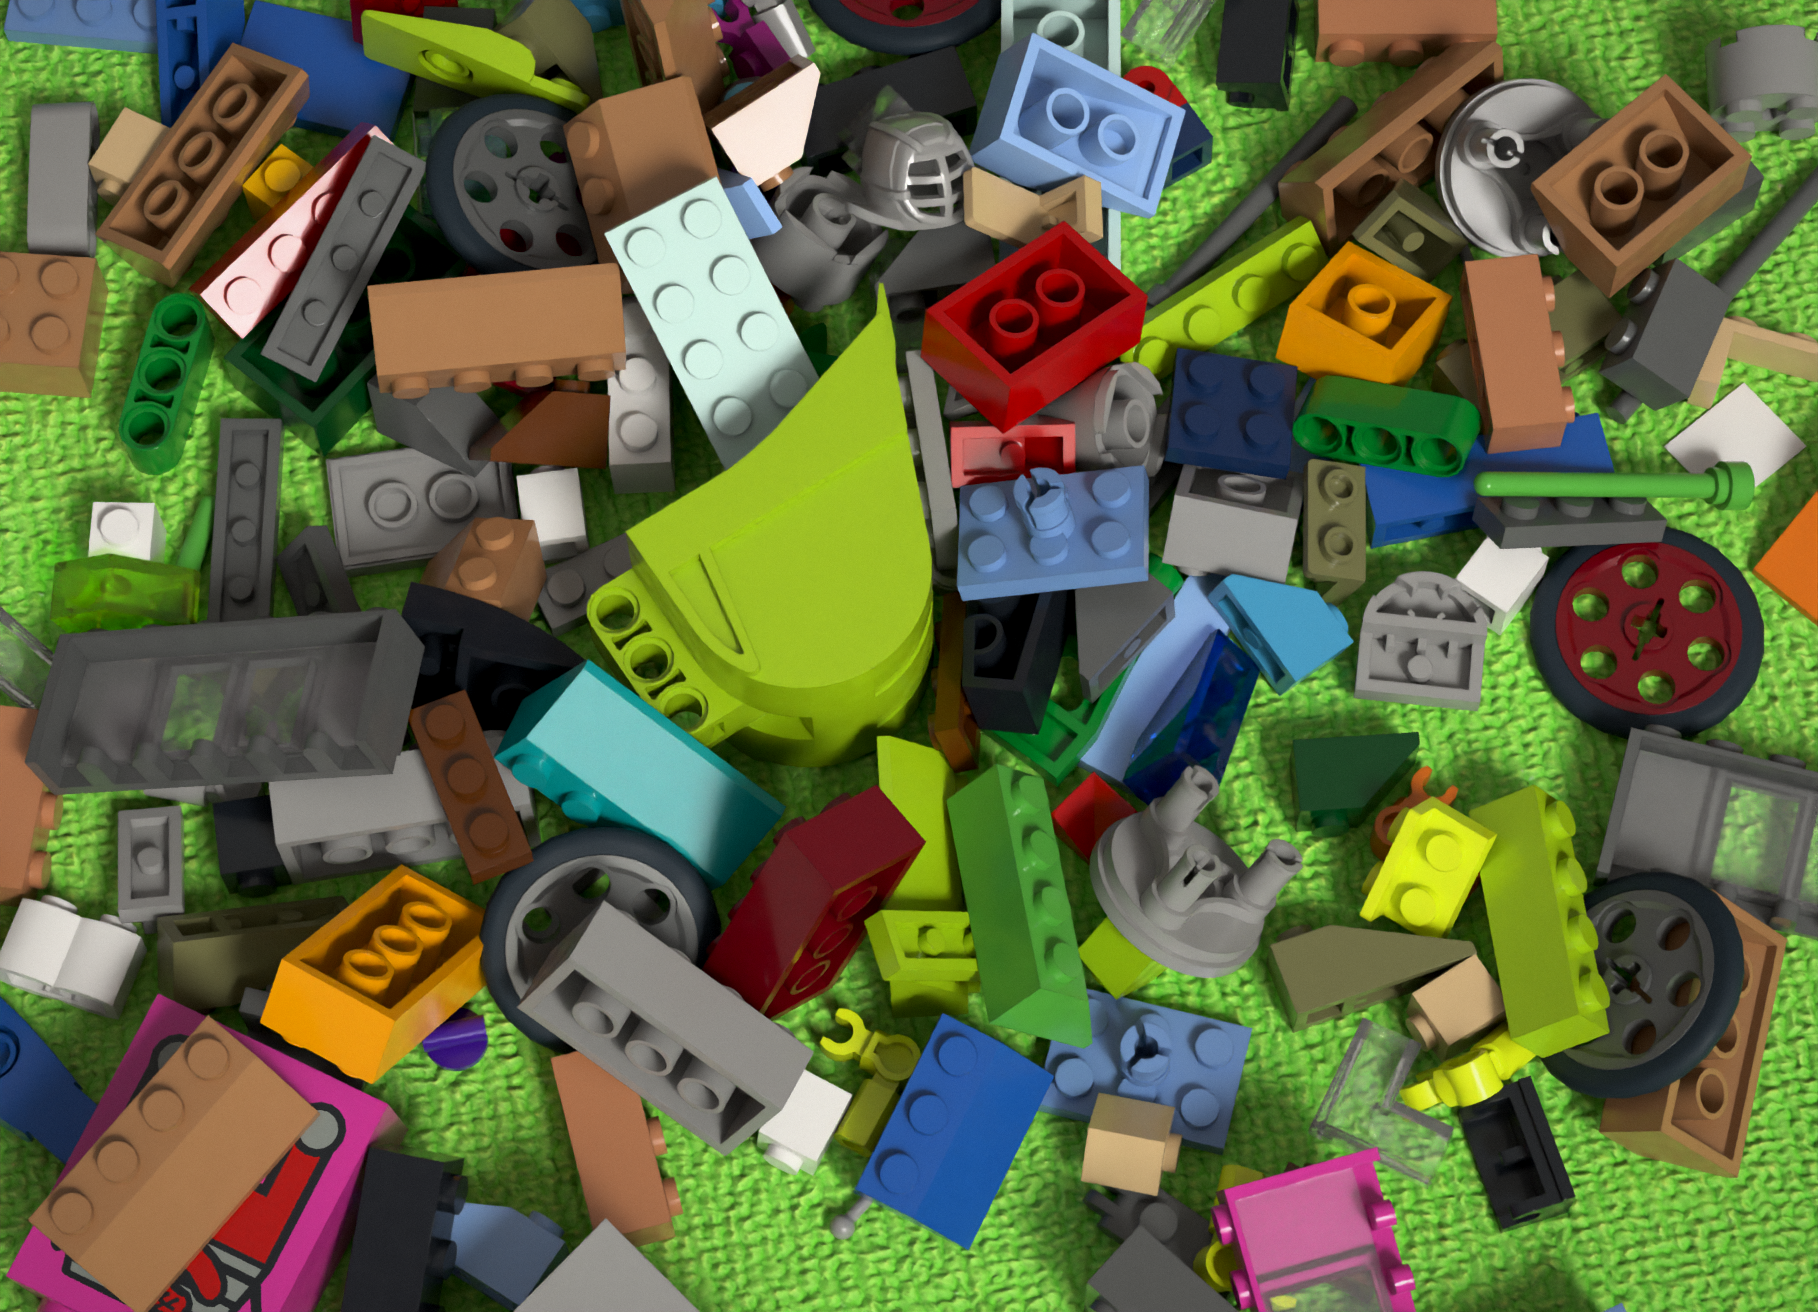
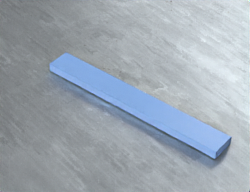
M1312 377L1309 378L1295 401L1294 421L1312 385L1316 382V379ZM1292 435L1289 471L1303 473V467L1310 459L1334 461L1332 458L1321 457L1307 452L1300 447L1294 439V435ZM1302 502V507H1301L1300 515H1301V513L1303 512V502ZM1215 573L1207 576H1188L1174 599V619L1142 651L1097 741L1080 759L1077 766L1090 773L1094 771L1101 779L1130 795L1133 793L1231 631L1207 597L1228 576Z

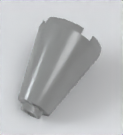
M1121 362L1100 369L1034 413L1075 422L1076 473L1144 465L1147 476L1154 477L1161 469L1165 457L1168 414H1157L1153 395H1163L1160 384L1149 368L1138 362Z

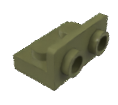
M1310 459L1303 467V574L1311 581H1314V591L1319 593L1325 603L1330 602L1336 607L1366 582L1365 467Z

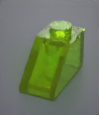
M110 553L55 563L50 620L68 634L83 633L95 628L123 630L142 628L148 624L162 626L197 624L201 574L191 568Z

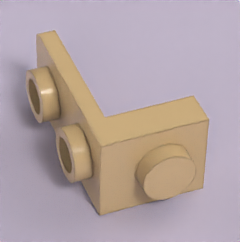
M976 167L963 173L964 221L972 229L1019 249L1062 221L1067 222L1089 243L1103 238L1101 182L1083 175L1049 192L1037 195Z
M1729 316L1723 318L1691 395L1687 400V404L1711 409L1727 358L1818 382V342L1811 336L1803 333L1790 332L1782 334L1761 328L1754 321L1745 317Z

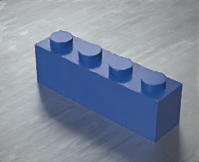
M1575 412L1574 423L1566 425L1560 447L1487 454L1484 434L1478 435L1463 469L1457 475L1451 477H1434L1378 466L1357 464V466L1365 467L1366 532L1371 549L1480 528L1472 520L1477 498L1502 497L1481 496L1476 493L1473 487V480L1480 472L1615 473L1599 414L1593 413L1580 416L1577 412Z

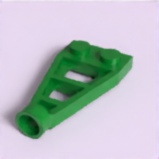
M1149 552L1148 572L1173 592V596H1175L1184 585L1183 578L1172 565L1162 563L1163 558ZM1075 611L1062 657H1072L1079 662ZM1140 654L1093 704L1084 698L1078 708L1066 711L1049 698L1039 735L982 729L981 732L1058 788L1077 766L1080 759L1097 741Z

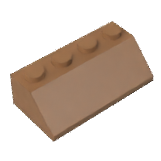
M620 0L640 88L681 76L692 77L702 115L715 108L718 98L725 90L723 78L730 76L726 58L720 46L715 43L723 39L718 20L711 7L708 6L715 2V0Z
M1495 41L1454 43L1438 57L1434 56L1425 60L1410 79L1396 90L1382 94L1368 112L1350 126H1343L1336 130L1325 146L1307 160L1296 162L1286 171L1283 178L1278 182L1282 217L1287 222L1299 215L1310 219L1325 254L1329 258L1333 257L1348 241L1351 242L1355 239L1352 232L1359 221L1401 177L1419 188L1435 175V161L1439 141L1455 111L1469 97L1482 88L1504 80L1502 47Z
M232 43L95 235L138 273L174 288L180 278L191 269L195 257L214 230L226 220L229 209L243 191L242 185L260 167L282 135L295 123L297 114L310 97L309 75L302 68Z
M619 262L367 286L380 393L392 392V396L398 399L419 398L429 394L430 388L454 386L456 392L476 393L488 390L493 382L514 380L521 387H538L551 383L555 376L578 374V379L582 381H600L613 377L615 371L626 370V344Z
M1717 893L1733 914L1743 943L1745 975L1739 1004L1731 1022L1709 1055L1683 1078L1656 1092L1625 1099L1606 1098L1603 1105L1599 1133L1638 1156L1726 1178H1738L1787 938ZM1682 923L1671 929L1665 941L1666 951L1678 949L1686 942L1690 933L1689 923ZM1634 976L1629 986L1631 992L1635 991L1651 1003L1652 998L1639 987L1640 983L1637 981L1636 976ZM1699 978L1690 979L1679 987L1675 999L1677 1007L1686 1006L1696 999L1701 986ZM1655 1026L1645 1027L1634 1036L1631 1050L1634 1055L1644 1053L1653 1045L1656 1038Z
M208 1015L28 1218V1221L134 1312H148L319 1117L320 1113L262 1060Z

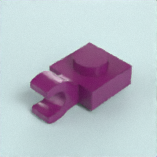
M728 0L724 6V10L732 22L721 20L717 12L711 7L723 35V39L717 42L726 43L733 47L728 57L733 62L735 73L739 79L754 76L763 77L791 59L764 20L757 24L754 23L748 6L741 0Z

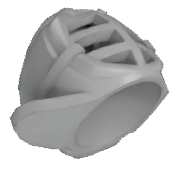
M919 111L905 112V114L889 116L879 121H871L867 126L869 130L866 134L862 152V173H860V181L864 187L867 204L845 200V211L867 222L904 231L943 228L963 221V173L973 167L985 172L987 170L980 165H974L968 148L961 136L953 128L952 123L938 114ZM939 206L940 213H928L919 208Z

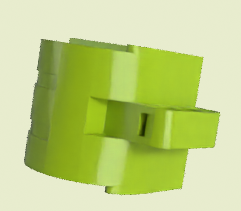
M879 283L876 316L772 433L732 467L625 531L632 568L601 586L591 595L587 603V619L591 638L595 648L617 680L669 720L683 711H691L701 717L699 722L693 727L683 730L708 749L726 740L743 754L758 761L767 760L794 767H823L848 762L877 749V736H895L914 715L928 688L934 661L932 557L896 371V344L883 283ZM616 613H623L632 618V621L621 629H609L602 625L608 616ZM649 662H657L666 667L665 672L654 679H644L635 674L639 667Z

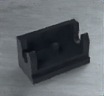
M1225 0L1216 85L1218 90L1230 92L1229 105L1242 108H1276L1277 111H1289L1300 12L1298 0Z
M1531 1076L1504 1085L1493 1096L1458 1110L1457 1116L1501 1233L1568 1213L1576 1196Z

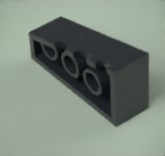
M1076 589L967 601V618L964 619L962 687L979 729L1039 735L1076 611Z

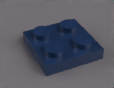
M1177 348L1173 361L1164 461L1286 480L1291 462L1298 367Z

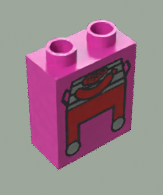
M157 994L52 1191L194 1032L206 1016L161 994ZM217 1022L313 1106L320 1115L148 1312H314L355 1233L369 1147L389 1143L401 1145L408 1128L389 1104ZM34 1225L32 1226L6 1276L41 1299L35 1312H134Z

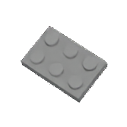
M921 349L906 351L908 375L898 377L930 549L935 548L938 571L958 568L959 532L934 371L920 357Z

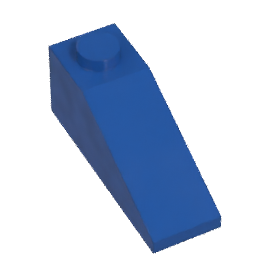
M155 0L161 124L171 128L232 43L240 45L245 26L244 0Z

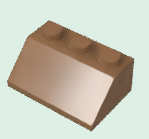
M1665 74L1533 181L1530 189L1566 257L1602 293L1611 298L1742 189L1752 156L1681 87Z
M681 76L599 99L563 125L567 147L572 159L600 264L618 262L604 235L606 230L717 175L720 181L692 77ZM619 264L621 294H635Z

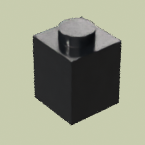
M270 795L212 803L220 875L229 894L239 893L241 897L260 898L275 893L277 887L292 885V880L275 843Z

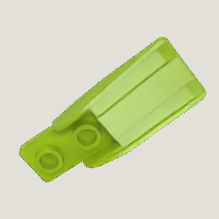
M365 10L361 15L364 55L371 60L481 98L494 94L521 93L548 99L574 111L576 114H580L590 106V97L584 94L575 84L558 78L549 81L534 75L536 62L531 51L523 44L487 28L374 10Z

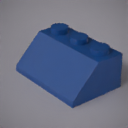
M942 1013L877 1141L853 1193L969 1250L1054 1075L1002 1042Z

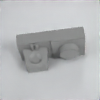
M181 805L118 811V913L121 924L142 922L145 934L157 933V917L185 914L184 818Z

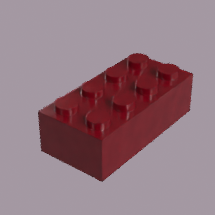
M877 784L853 797L848 792L840 794L829 802L819 815L807 821L803 816H798L785 824L773 838V843L776 847L771 856L751 874L750 881L753 885L748 894L740 899L729 911L727 917L731 922L725 932L714 939L706 949L705 953L709 958L702 971L721 985L728 986L737 991L747 1004L771 1021L780 1018L833 988L868 933L864 920L884 909L926 843Z

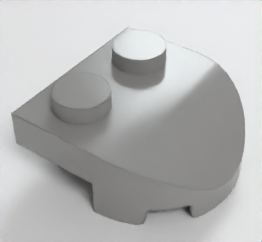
M1416 571L1398 576L1394 583L1385 587L1376 596L1373 595L1366 606L1358 642L1353 698L1478 711L1481 698L1484 649L1487 639V621L1483 608L1481 606L1477 607L1474 601L1461 589L1459 581L1447 575L1430 571Z

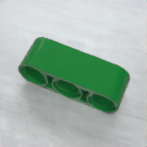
M174 293L165 296L156 304L151 314L119 420L118 431L132 465L138 471L147 475H161L169 472L181 459L214 350L215 337L204 307L196 297L187 293ZM185 324L195 325V328L189 334L183 336L171 335L179 326ZM164 379H180L170 389H155L156 385ZM150 432L163 433L156 443L150 445L138 444L140 439Z
M1326 375L1318 378L1312 385L1293 423L1292 432L1294 439L1300 447L1317 456L1434 477H1451L1457 475L1463 469L1481 430L1482 418L1480 412L1472 403L1458 396L1342 376Z

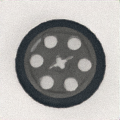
M521 93L494 94L465 103L446 117L432 137L426 158V192L434 219L453 249L470 267L481 275L600 264L585 208L578 202L576 197V189H579L563 130V125L578 115L574 111L548 99ZM490 135L502 139L510 149L511 158L505 159L493 155L488 150L484 137ZM540 141H551L560 146L565 153L566 162L556 163L548 159L541 150ZM472 179L483 184L489 191L490 202L481 203L471 198L465 190L464 180ZM528 188L538 193L536 197L537 203L528 198L530 195ZM500 229H511L520 234L525 241L526 251L516 252L505 246L500 237ZM566 233L574 237L581 247L582 255L570 256L565 253L556 242V234Z
M618 827L580 828L549 838L531 849L533 862L506 872L501 877L486 904L479 933V939L484 945L480 957L483 975L490 995L505 1018L530 1040L556 1053L568 1054L577 1050L522 1012L517 1006L550 952L603 900L614 908L629 913L637 920L639 926L668 947L683 952L691 960L692 964L702 970L709 958L705 953L707 947L721 934V921L713 894L697 869L673 847L645 833ZM588 867L601 869L609 877L607 890L596 898H584L579 896L573 889V880L576 874ZM655 888L668 896V909L662 916L656 919L648 920L641 918L633 910L634 899L643 890ZM544 907L551 909L557 914L560 920L559 926L552 935L545 938H534L526 933L522 926L523 919L532 909Z
M1638 872L1610 880L1583 896L1586 914L1593 923L1598 936V948L1594 950L1598 974L1604 980L1610 996V1005L1605 1009L1610 1033L1598 1037L1591 1044L1585 1046L1577 1045L1545 1058L1539 1057L1550 1074L1571 1090L1595 1098L1625 1099L1656 1092L1688 1074L1709 1055L1726 1032L1739 1004L1745 975L1743 943L1733 914L1717 893L1696 879L1672 872ZM1626 916H1635L1636 926L1630 937L1623 942L1613 943L1612 932L1619 920ZM1689 923L1690 933L1686 942L1678 949L1666 951L1665 941L1671 929L1676 925ZM1617 965L1632 977L1636 976L1637 981L1640 983L1639 987L1652 998L1651 1003L1635 991L1631 992L1630 987L1627 985L1629 982L1616 971ZM1699 978L1701 986L1696 999L1686 1006L1677 1007L1675 999L1679 987L1690 979ZM1655 1026L1656 1038L1653 1045L1644 1053L1634 1055L1631 1051L1634 1036L1645 1027Z

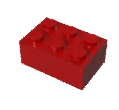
M1062 221L928 308L925 312L920 357L1004 434L1139 344L1148 295L1067 222Z

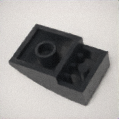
M416 582L410 583L401 616L425 646L411 709L466 690L482 731H507L524 698L586 661L565 643L510 612L449 590Z

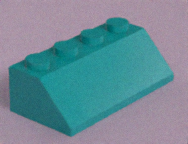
M589 659L522 700L493 757L510 769L513 776L519 782L528 787L536 788L559 805L564 814L571 820L586 825L589 828L618 827L645 833L673 847L697 869L710 891L726 883L782 817L786 806Z

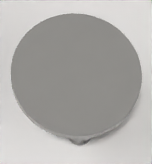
M1513 78L1482 88L1469 97L1455 111L1439 141L1435 161V182L1444 213L1451 219L1468 242L1492 255L1512 257L1538 254L1540 258L1550 254L1559 255V252L1565 254L1530 189L1531 183L1609 119H1602L1599 115L1595 114L1572 91L1546 80Z
M1195 765L1193 768L1191 766L1186 767L1181 777L1164 797L1153 799L1144 811L1122 818L1109 826L1092 849L1089 867L1092 886L1101 907L1113 925L1131 944L1154 961L1174 971L1194 977L1216 978L1237 971L1253 955L1260 942L1265 917L1276 905V895L1302 869L1303 865L1300 863L1303 859L1299 851L1292 844L1285 840L1273 839L1248 869L1241 858L1222 839L1207 828L1194 822V819L1205 806L1214 800L1219 793V785L1215 777L1206 769Z

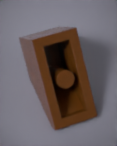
M554 379L553 391H531L470 447L469 460L606 469L611 395L589 394L590 382Z

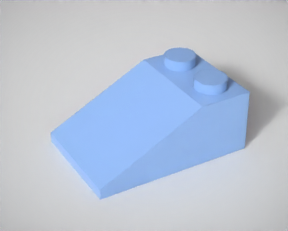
M1032 32L999 54L969 152L974 163L1018 185L1044 192H1049L1085 175L1101 182L1102 207L1150 219L1155 216L1186 110Z

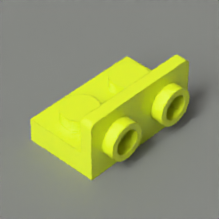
M1433 796L1411 809L1404 807L1396 816L1388 831L1387 840L1393 844L1385 861H1378L1363 883L1361 893L1366 895L1367 899L1359 916L1372 922L1384 915L1416 935L1447 939L1497 834Z

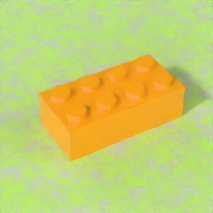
M402 864L399 865L281 959L260 1023L281 1034L288 1043L306 1048L337 1065L344 1074L362 1079L370 1084L375 1083L487 985L480 965V957L484 945L479 939L485 909Z

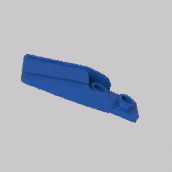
M0 997V1125L26 1142H32L35 1138L60 1162L66 1165L98 1105L82 1092L83 1088L29 1024Z

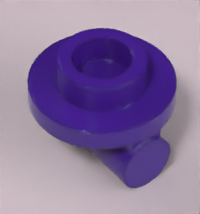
M460 1007L422 1041L424 1051L427 1052L429 1058L437 1066L445 1070L463 1071L473 1067L483 1058L488 1047V1032L484 1015H477L469 1009Z

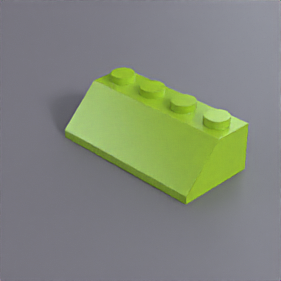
M877 736L879 788L926 841L887 902L886 910L968 912L965 895H962L961 874L946 801L968 785L967 775H955L942 750H935V748L893 736ZM890 981L892 1018L941 1016L942 1013L946 1015L968 1014V993H980V981Z

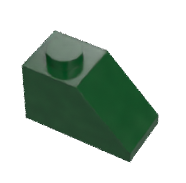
M1419 732L1293 740L1289 767L1296 832L1311 831L1313 836L1331 838L1348 833L1349 828H1359L1415 765L1420 745Z

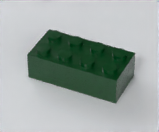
M408 204L317 382L314 383L260 355L291 294L290 292L224 356L234 388L272 418L282 419L286 429L324 458L372 407L367 382L377 373L367 286L461 277L466 262L448 243L440 227Z

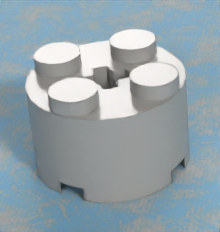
M1795 25L1755 26L1736 31L1737 42L1721 47L1719 37L1706 46L1704 55L1709 115L1738 143L1752 140L1755 138V132L1779 131V136L1786 140L1804 139L1816 133L1815 123L1818 122V32L1814 40L1805 38V27Z
M799 167L793 170L794 173L787 180L779 184L768 202L782 228L772 235L749 240L769 280L779 289L791 295L793 302L802 310L819 312L824 305L842 303L853 295L887 243L888 228L883 232L881 225L867 222L845 211V200L867 204L864 188L860 184L834 171H830L827 178L809 175L813 167Z

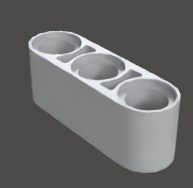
M94 101L38 103L32 106L27 206V242L30 254L95 258L97 236L95 233L97 232L98 188L88 165L100 146L99 118Z

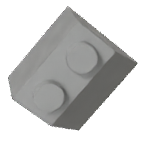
M1184 464L1174 495L1162 563L1175 565L1177 570L1191 576H1207L1211 573L1224 576L1236 574L1285 584L1303 502V473L1288 471L1286 480Z

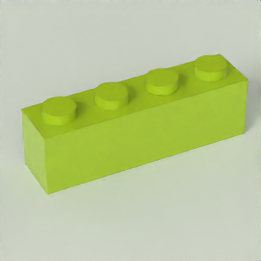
M1533 784L1468 811L1469 818L1497 834L1479 872L1511 1040L1539 1057L1545 1058L1609 1034L1610 1030L1605 1009L1610 1005V996L1604 980L1598 974L1594 950L1598 948L1599 944L1598 936L1593 923L1586 914L1582 893L1587 890V880L1581 865L1575 858L1571 837L1576 833V825L1570 809L1563 801L1555 799Z

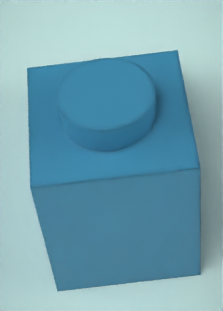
M1231 574L1222 580L1207 596L1279 697L1335 659L1354 642L1348 634V624L1340 610L1330 602L1325 603L1319 593L1314 590Z

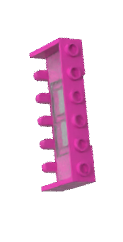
M1377 1147L1216 1191L1219 1205L1211 1207L1212 1220L1220 1244L1222 1246L1231 1244L1237 1270L1230 1271L1229 1278L1237 1306L1240 1310L1250 1308V1312H1416L1410 1292L1416 1289L1413 1273L1409 1264H1402L1392 1226L1397 1225L1395 1211L1390 1199L1384 1200L1373 1164L1374 1161L1381 1160Z

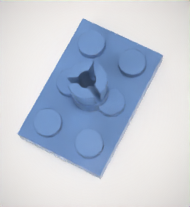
M9 0L4 25V32L8 41L158 54L155 0Z
M1144 465L1061 475L1050 468L1038 467L1030 470L1032 478L1026 479L1022 474L1017 480L960 486L957 588L962 601L1148 581L1149 479Z
M1086 989L1089 1000L1093 1043L1083 1049L1051 1040L1044 1070L1054 1075V1078L1038 1111L1090 1123L1098 1093L1175 1107L1171 1133L1183 1135L1181 1146L1223 1155L1252 1028L1124 997L1116 1000L1111 994Z

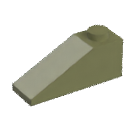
M342 895L157 917L158 988L163 996L202 1015L214 1012L217 1007L237 1005L241 1003L246 987L263 990L267 985L273 984L281 959L348 907L349 904Z
M1300 925L1288 929L1276 937V943L1269 946L1266 965L1292 1032L1295 1033L1413 993L1478 953L1473 942L1337 925H1327L1312 930L1311 925Z

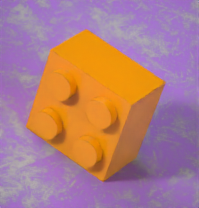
M1348 241L1289 305L1275 358L1288 365L1297 366V370L1316 380L1326 375H1333L1404 387L1438 348L1453 296Z

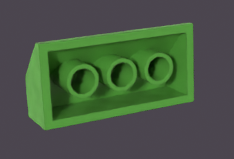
M995 764L946 800L989 1024L1085 1049L1093 1043L1089 1000L1044 779Z

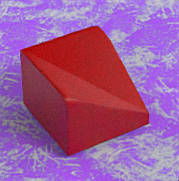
M1093 771L1051 813L1055 835L1090 866L1092 849L1107 828L1114 822L1138 812Z

